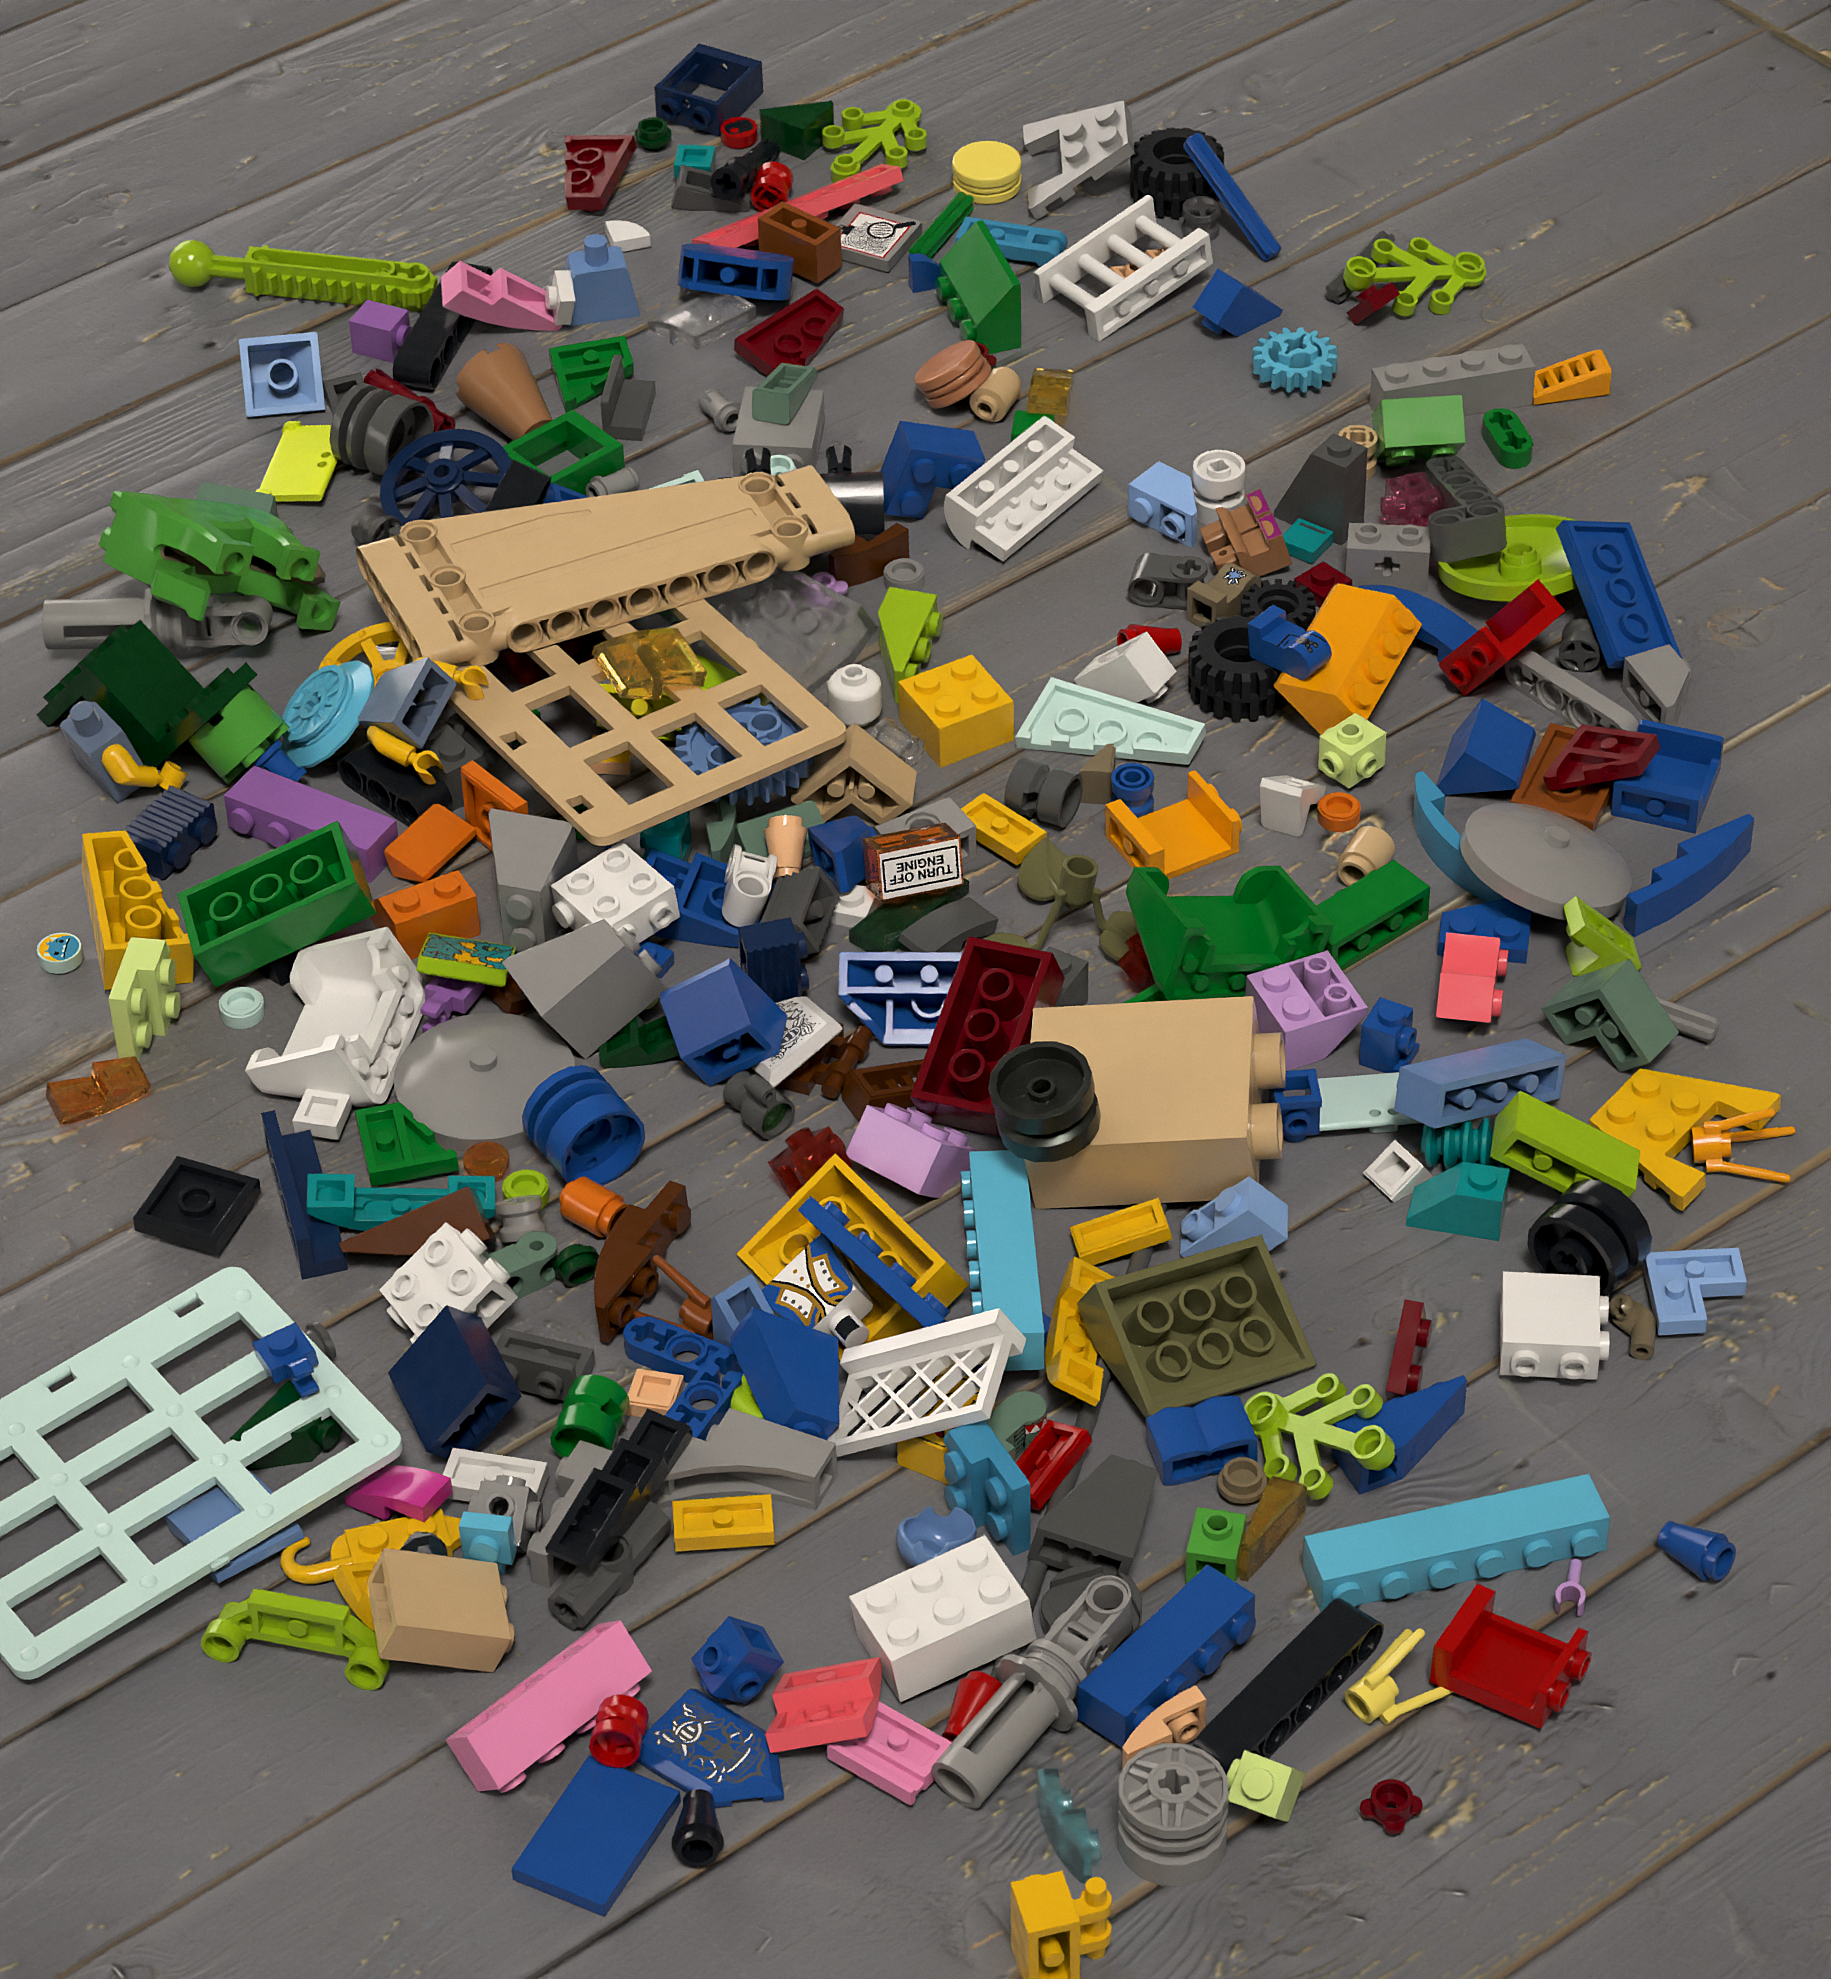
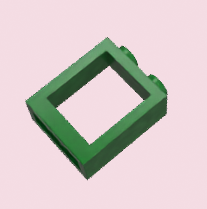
M571 410L503 446L511 462L516 460L543 474L546 473L537 468L538 465L565 451H569L580 460L551 475V482L586 496V485L590 483L591 478L597 475L605 477L625 467L623 444L575 410Z

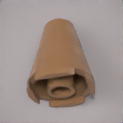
M500 343L496 344L499 348L498 350L488 354L484 349L464 365L456 380L460 386L459 392L456 391V396L462 404L514 441L553 419L524 354L514 344Z

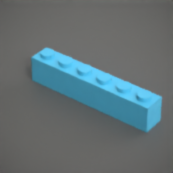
M1010 1150L969 1152V1171H960L962 1199H970L963 1201L964 1229L973 1228V1230L966 1231L967 1259H976V1261H969L968 1263L970 1290L979 1289V1292H971L972 1315L1000 1308L1025 1336L1026 1342L1022 1354L1008 1357L1004 1371L1044 1369V1325L1028 1174L1024 1159L1015 1156Z
M1585 1474L1304 1536L1302 1569L1320 1612L1336 1598H1341L1356 1607L1357 1605L1384 1599H1397L1411 1593L1434 1588H1446L1456 1583L1483 1577L1491 1578L1501 1573L1528 1567H1541L1551 1562L1578 1556L1586 1557L1596 1552L1605 1551L1607 1549L1610 1516L1590 1475Z

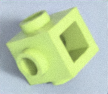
M1357 713L1352 714L1320 735L1318 769L1350 789L1363 779L1371 777L1378 769L1385 765L1387 733Z

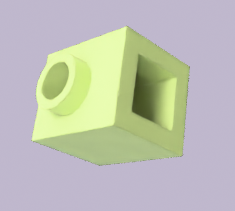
M1244 1750L1241 1760L1236 1758L1227 1773L1228 1789H1230L1228 1801L1272 1818L1289 1822L1306 1773Z

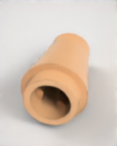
M782 815L768 819V828L764 829V835L769 855H777L774 873L775 881H777L778 876L783 878L786 874L792 876L793 872L799 874L801 870L807 828L803 827L801 817Z

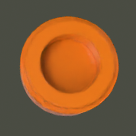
M1334 792L1323 796L1319 800L1317 820L1323 828L1333 832H1346L1354 829L1359 824L1361 804L1354 796L1343 792Z

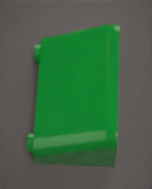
M1280 865L1258 866L1247 870L1237 883L1233 896H1166L1170 884L1169 879L1162 870L1156 867H1134L1126 888V896L1156 987L1169 1001L1245 997L1246 975L1324 952L1334 926Z

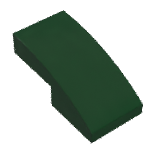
M637 1015L599 1047L600 1063L604 1068L634 1067L679 1056L666 1015L648 1024H645Z

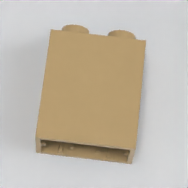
M1253 996L1033 1008L1030 1043L1035 1041H1057L1073 1046L1083 1054L1092 1071L1095 1085L1094 1092L1098 1099L1101 1113L1099 1131L1091 1143L1076 1155L1056 1162H1032L1024 1159L1036 1209L1140 1204L1155 1198H1159L1160 1203L1212 1201L1223 1190L1235 1186L1248 1176L1259 1183L1260 1160L1282 1159L1283 1123L1280 1104L1262 1103L1263 1089L1285 1088L1286 1056L1282 1032L1260 1034Z

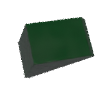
M832 101L759 109L761 141L768 139L769 143L771 140H774L781 152L802 160H806L823 146L822 130L827 126L834 125Z

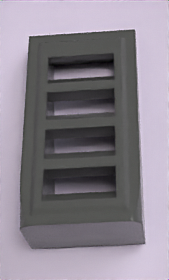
M681 165L674 187L671 208L699 211L748 212L753 184L748 189L742 190L739 197L732 200H723L711 188L712 172Z

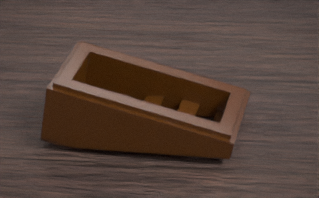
M924 1059L849 1070L841 1096L857 1121L860 1122L867 1105L885 1109L887 1103L897 1105L903 1109L914 1107L915 1105L910 1098L915 1085L912 1078H917Z

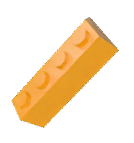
M1338 583L1332 587L1307 631L1313 630L1318 632L1327 640L1332 651L1330 661L1303 680L1281 672L1274 684V688L1320 735L1354 713L1367 720L1422 623L1395 595Z

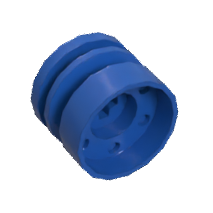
M586 1065L570 1066L549 1076L531 1094L522 1114L524 1132L567 1183L575 1181L582 1176L602 1186L616 1180L636 1160L645 1140L644 1124L639 1117L619 1097L597 1069Z

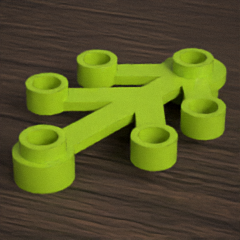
M908 99L896 100L887 106L885 110L863 113V110L857 107H848L841 113L843 128L837 125H830L822 130V143L827 148L834 149L846 144L862 142L851 154H841L835 157L834 162L831 164L832 183L860 173V165L881 145L885 152L886 165L899 166L901 169L908 164L907 149L919 151L927 146V132L917 127L918 121L922 117L921 108ZM881 124L877 127L860 129L867 125ZM896 131L904 132L905 147L898 145L893 133Z
M1415 237L1410 240L1407 252L1396 247L1388 239H1377L1374 242L1371 257L1374 261L1380 264H1389L1394 261L1403 267L1377 268L1370 259L1354 256L1348 259L1343 274L1346 286L1357 292L1365 291L1372 283L1412 281L1404 291H1399V296L1394 298L1392 309L1401 316H1411L1414 314L1418 299L1435 280H1448L1442 289H1436L1432 292L1428 304L1432 312L1445 315L1451 311L1454 297L1463 287L1478 286L1483 283L1486 277V268L1482 257L1475 253L1461 252L1454 257L1433 246L1429 240ZM1430 259L1439 265H1431L1426 261Z
M1326 1373L1321 1375L1315 1383L1284 1398L1268 1391L1253 1395L1245 1403L1244 1408L1256 1437L1262 1440L1266 1460L1263 1471L1267 1479L1275 1487L1283 1488L1290 1485L1297 1476L1296 1465L1284 1454L1281 1432L1294 1436L1302 1472L1299 1478V1485L1311 1499H1322L1333 1488L1332 1477L1321 1465L1317 1443L1352 1454L1366 1469L1379 1471L1387 1468L1394 1460L1395 1445L1393 1440L1380 1426L1369 1425L1357 1433L1331 1426L1355 1413L1362 1418H1370L1376 1415L1382 1407L1383 1399L1373 1386L1369 1384L1359 1385L1351 1394L1346 1396L1347 1389L1343 1382L1335 1374ZM1318 1401L1324 1405V1407L1303 1417L1295 1414Z

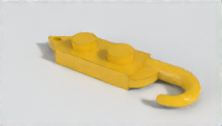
M442 1509L435 1510L425 1522L407 1516L347 1529L344 1534L338 1536L333 1542L330 1551V1561L306 1566L299 1565L294 1559L300 1549L310 1544L309 1537H304L284 1548L281 1553L280 1565L284 1574L292 1581L302 1584L328 1582L334 1580L333 1577L339 1565L377 1562L384 1548L399 1550L407 1539L417 1531L423 1535L434 1533L445 1543L448 1557H453V1551L461 1546L459 1532L461 1518L443 1515Z

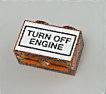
M945 822L862 838L866 888L880 902L889 904L902 903L908 899V896L923 893L927 895H942L949 892V888L964 885L960 835Z

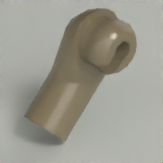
M1620 1294L1615 1296L1609 1303V1312L1612 1315L1613 1322L1631 1336L1630 1354L1638 1360L1651 1358L1654 1355L1655 1316L1645 1306L1637 1301H1633L1629 1295Z

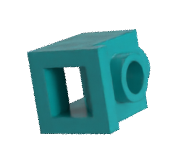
M690 810L641 831L640 847L645 848L642 858L647 859L651 848L688 862L692 851Z

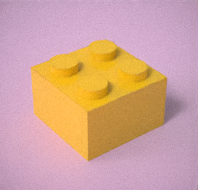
M972 654L898 681L899 721L940 768L1014 740V701Z

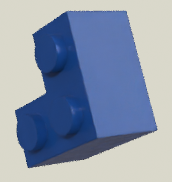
M899 421L880 470L883 474L885 514L923 519L935 487L954 489L984 465L986 459L974 431Z

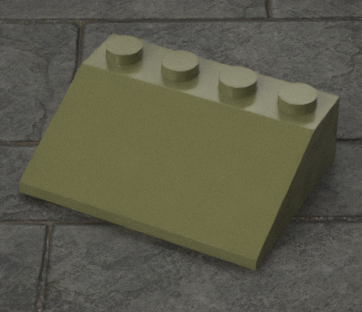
M1262 1235L1095 1283L1077 1302L1078 1309L1095 1349L1145 1418L1167 1407H1188L1204 1402L1206 1399L1214 1396L1231 1394L1312 1369L1317 1365Z

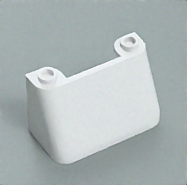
M388 927L299 950L290 973V984L305 1005L281 1057L277 1052L268 1047L256 1050L252 1054L245 1072L260 1091L267 1094L301 1099L306 1089L348 1094L351 1097L352 1106L363 1108L386 1101L394 1084L397 1063L403 1052L410 1045L423 1015L420 1009L425 1002L424 988L426 987L422 974L416 971L417 967Z

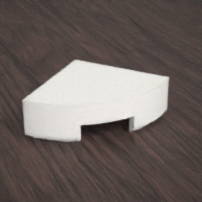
M605 221V233L611 246L621 247L622 252L651 247L650 234L640 225L627 221Z

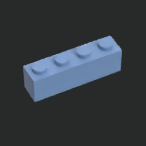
M1524 1038L1401 1066L1396 1085L1394 1111L1435 1129L1500 1113L1519 1091L1542 1102L1560 1099L1567 1055Z

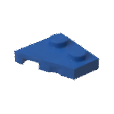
M1503 898L1442 912L1437 955L1444 956L1446 933L1496 937L1501 940L1500 949L1509 950L1508 962L1526 964L1532 911Z

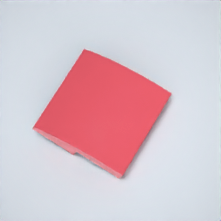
M880 1657L784 1674L772 1693L777 1715L765 1733L770 1753L867 1737L876 1716L882 1681Z

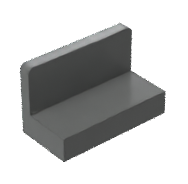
M622 355L613 356L602 393V428L604 432L614 439L642 441L656 395L655 381L624 379Z

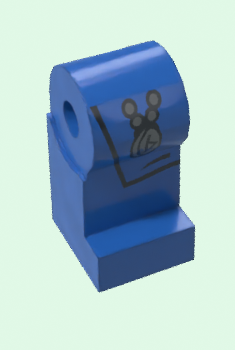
M1275 605L1270 606L1247 623L1250 657L1300 680L1308 678L1318 668L1329 662L1332 657L1331 647L1321 634L1313 630L1306 631L1287 621L1286 611Z

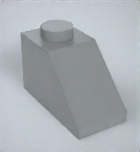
M1670 644L1625 657L1622 691L1646 720L1676 726L1687 701L1688 684L1692 678L1690 666L1684 658H1681Z

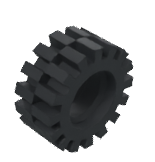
M1275 579V584L1271 585L1268 580L1261 581V588L1253 584L1250 586V592L1245 591L1243 599H1241L1242 617L1258 616L1270 606L1275 605L1286 611L1287 621L1306 631L1316 614V601H1314L1313 593H1307V587L1304 585L1296 588V582L1289 580L1287 585L1282 584V579Z

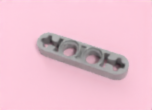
M1529 649L1522 650L1505 663L1506 677L1515 689L1574 727L1579 728L1583 724L1637 732L1639 723L1629 711ZM1553 685H1554V686L1557 688V690L1559 691L1560 696H1559V695L1556 693V691L1554 690ZM1584 704L1588 707L1592 716L1586 711Z

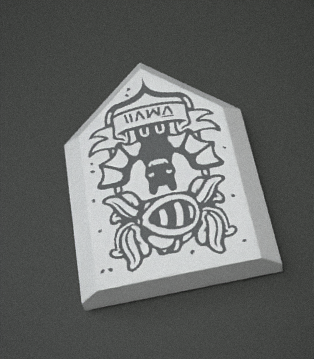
M807 996L794 997L776 1003L788 1015L780 1052L750 1067L772 1087L779 1085L843 1029L838 1022Z

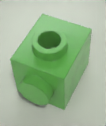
M1197 1507L1186 1551L1185 1585L1207 1564L1237 1583L1245 1551L1246 1514Z

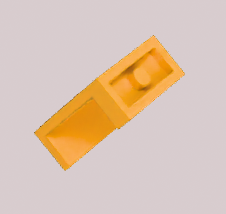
M1196 770L1188 773L1187 799L1139 818L1133 814L1121 799L1105 804V837L1132 868L1156 867L1162 870L1168 879H1172L1239 852V837L1242 832V822L1239 814L1235 809H1230L1224 803L1215 787L1210 783L1207 784Z

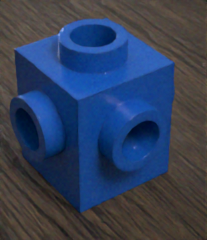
M731 1616L725 1619L691 1658L702 1677L700 1680L701 1685L708 1694L718 1700L728 1699L745 1705L762 1690L765 1683L784 1663L763 1626Z

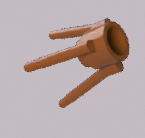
M655 1255L653 1262L689 1295L679 1310V1317L683 1319V1325L634 1310L631 1320L644 1316L654 1317L714 1340L711 1298L702 1293L660 1255Z

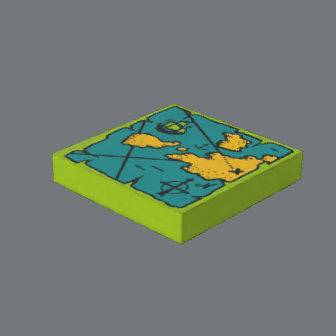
M429 932L418 956L416 971L422 974L503 987L506 985L510 973L502 962L516 953V947Z

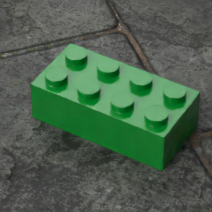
M338 820L177 894L193 955L215 987L377 914L359 853Z

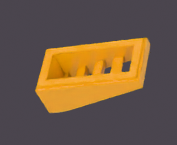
M1601 349L1589 351L1535 371L1533 404L1540 405L1609 395L1612 371Z

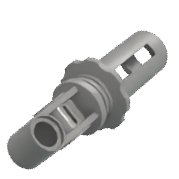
M147 585L145 597L142 596V598L46 599L43 604L42 629L46 649H94L103 643L120 625L129 630L139 620L150 629L165 647H175L177 651H187L189 646L207 648L223 645L252 646L261 643L266 638L272 621L273 610L266 599L257 595L224 597L210 595L203 621H197L190 618L185 610L157 600L150 593L151 586ZM253 615L262 624L256 626L249 625L242 617Z
M1111 1575L1094 1579L1072 1606L1056 1619L1043 1639H1036L1026 1649V1656L1024 1658L1015 1654H1008L1000 1660L999 1664L995 1667V1673L1002 1686L931 1766V1772L935 1781L953 1800L968 1808H979L1048 1727L1055 1728L1058 1731H1067L1078 1719L1077 1707L1073 1702V1699H1077V1686L1109 1657L1133 1628L1131 1590L1123 1579ZM1106 1608H1115L1112 1610H1103Z

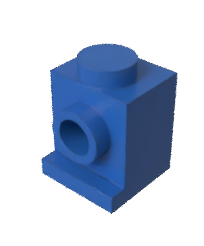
M1381 997L1378 999L1361 1025L1359 1065L1383 1073L1399 1072L1401 1066L1411 1064L1420 1046L1419 1043L1415 1042L1417 1029L1412 1027L1413 1008Z
M1316 1069L1286 1071L1285 1088L1269 1089V1103L1280 1104L1283 1139L1288 1142L1297 1143L1303 1141L1307 1135L1319 1134L1322 1097ZM1305 1089V1095L1284 1097L1283 1091Z

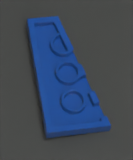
M810 1196L798 1209L819 1232L828 1238L857 1267L861 1268L889 1296L895 1299L924 1328L947 1322L944 1318L950 1311L930 1292L922 1299L911 1288L917 1280L896 1261L890 1268L878 1258L884 1250L864 1231L857 1237L848 1231L845 1225L850 1219L830 1200L822 1207Z

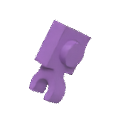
M434 976L424 988L425 1002L420 1012L429 1016V1019L423 1025L422 1032H426L430 1028L448 1021L452 1011L465 1014L486 989V984Z

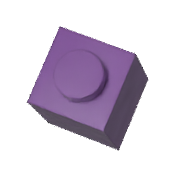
M366 300L349 320L352 352L394 363L397 352L412 329L410 327L408 310Z

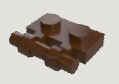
M858 1026L853 1034L844 1038L843 1028L837 1036L776 1087L809 1096L815 1084L822 1085L821 1092L823 1095L832 1099L836 1098L839 1092L843 1090L848 1071L853 1070L855 1065L861 1063L867 1056L870 1049L869 1042L873 1035L872 1032L865 1026ZM832 1057L838 1059L828 1064Z

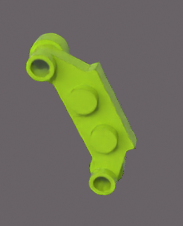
M256 1588L253 1589L248 1599L239 1603H226L218 1619L209 1623L201 1638L203 1651L210 1658L219 1662H232L237 1659L245 1641L250 1638L345 1656L349 1658L344 1670L346 1678L354 1686L363 1690H376L381 1687L390 1668L388 1659L379 1658L375 1632L351 1614L350 1606Z

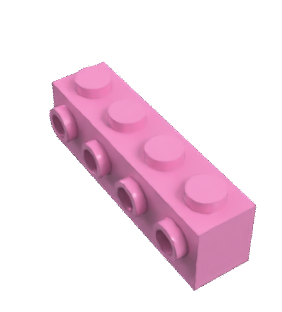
M621 1620L597 1624L448 1737L446 1742L478 1792L497 1789L500 1793L507 1792L525 1780L527 1775L524 1770L534 1762L544 1763L558 1755L565 1748L562 1741L576 1731L577 1734H580L594 1727L599 1706L605 1698L622 1694L633 1697L641 1689L638 1682L649 1675L652 1670Z

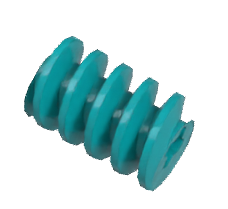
M1484 1117L1478 1129H1473L1472 1120L1461 1122L1459 1126L1451 1124L1435 1129L1424 1124L1421 1155L1423 1152L1425 1153L1427 1166L1435 1167L1441 1156H1443L1446 1170L1457 1165L1461 1159L1462 1162L1476 1164L1480 1162L1482 1165L1494 1167L1498 1165V1167L1510 1169L1509 1178L1514 1171V1168L1490 1157L1493 1132L1491 1131L1489 1118Z

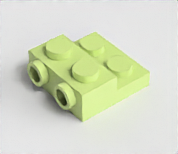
M131 937L108 998L119 1064L137 1066L143 1048H149L152 1035L166 1036L172 1018L177 1019L179 1016L181 997L179 992H174L176 987L174 959H169L171 949L166 944V940Z

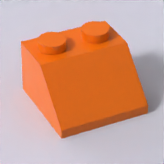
M459 870L373 900L377 914L369 917L376 929L388 927L411 960L419 956L429 932L468 939L481 935L477 896Z

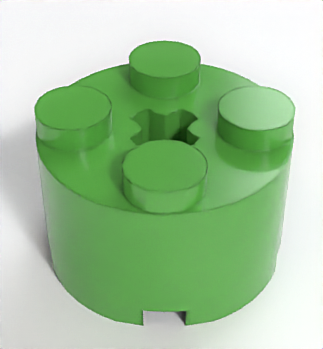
M248 683L189 737L187 741L208 765L229 784L290 727Z

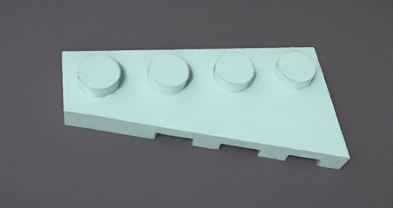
M1051 677L1016 734L1015 739L1017 748L1095 755L1106 744H1114V747H1116V758L1189 765L1206 736L1205 723Z

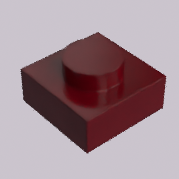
M1390 282L1380 290L1373 284L1355 297L1359 304L1346 313L1354 325H1356L1399 296L1400 293L1393 282Z
M1324 561L1294 578L1296 588L1304 585L1307 587V593H1313L1314 601H1316L1318 608L1322 606L1332 587L1336 584L1352 586L1351 578Z

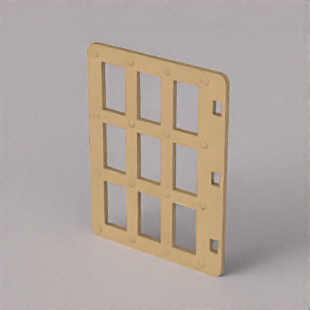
M704 599L669 609L682 622L646 637L641 635L628 622L599 630L598 632L617 649L579 665L557 644L526 652L551 677L515 692H511L484 665L479 666L484 671L489 685L478 684L481 686L484 697L480 700H471L466 696L463 686L457 684L447 701V704L591 844L597 846H607L832 749L846 740V726L836 715L764 653L750 637L747 638ZM702 639L741 675L703 691L673 664L665 654ZM466 662L455 664V666H458V671L461 672L465 668L473 666ZM637 667L675 703L636 719L599 682ZM763 693L803 730L764 746L724 709ZM571 695L608 732L569 748L532 710ZM696 721L736 759L696 775L657 737ZM517 739L522 746L513 750L507 743ZM630 750L669 788L629 805L589 766ZM583 803L589 810L579 814L573 807Z

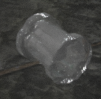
M892 718L881 720L871 731L870 735L910 767L917 765L922 758L924 741L916 735L909 736L900 730L899 723Z

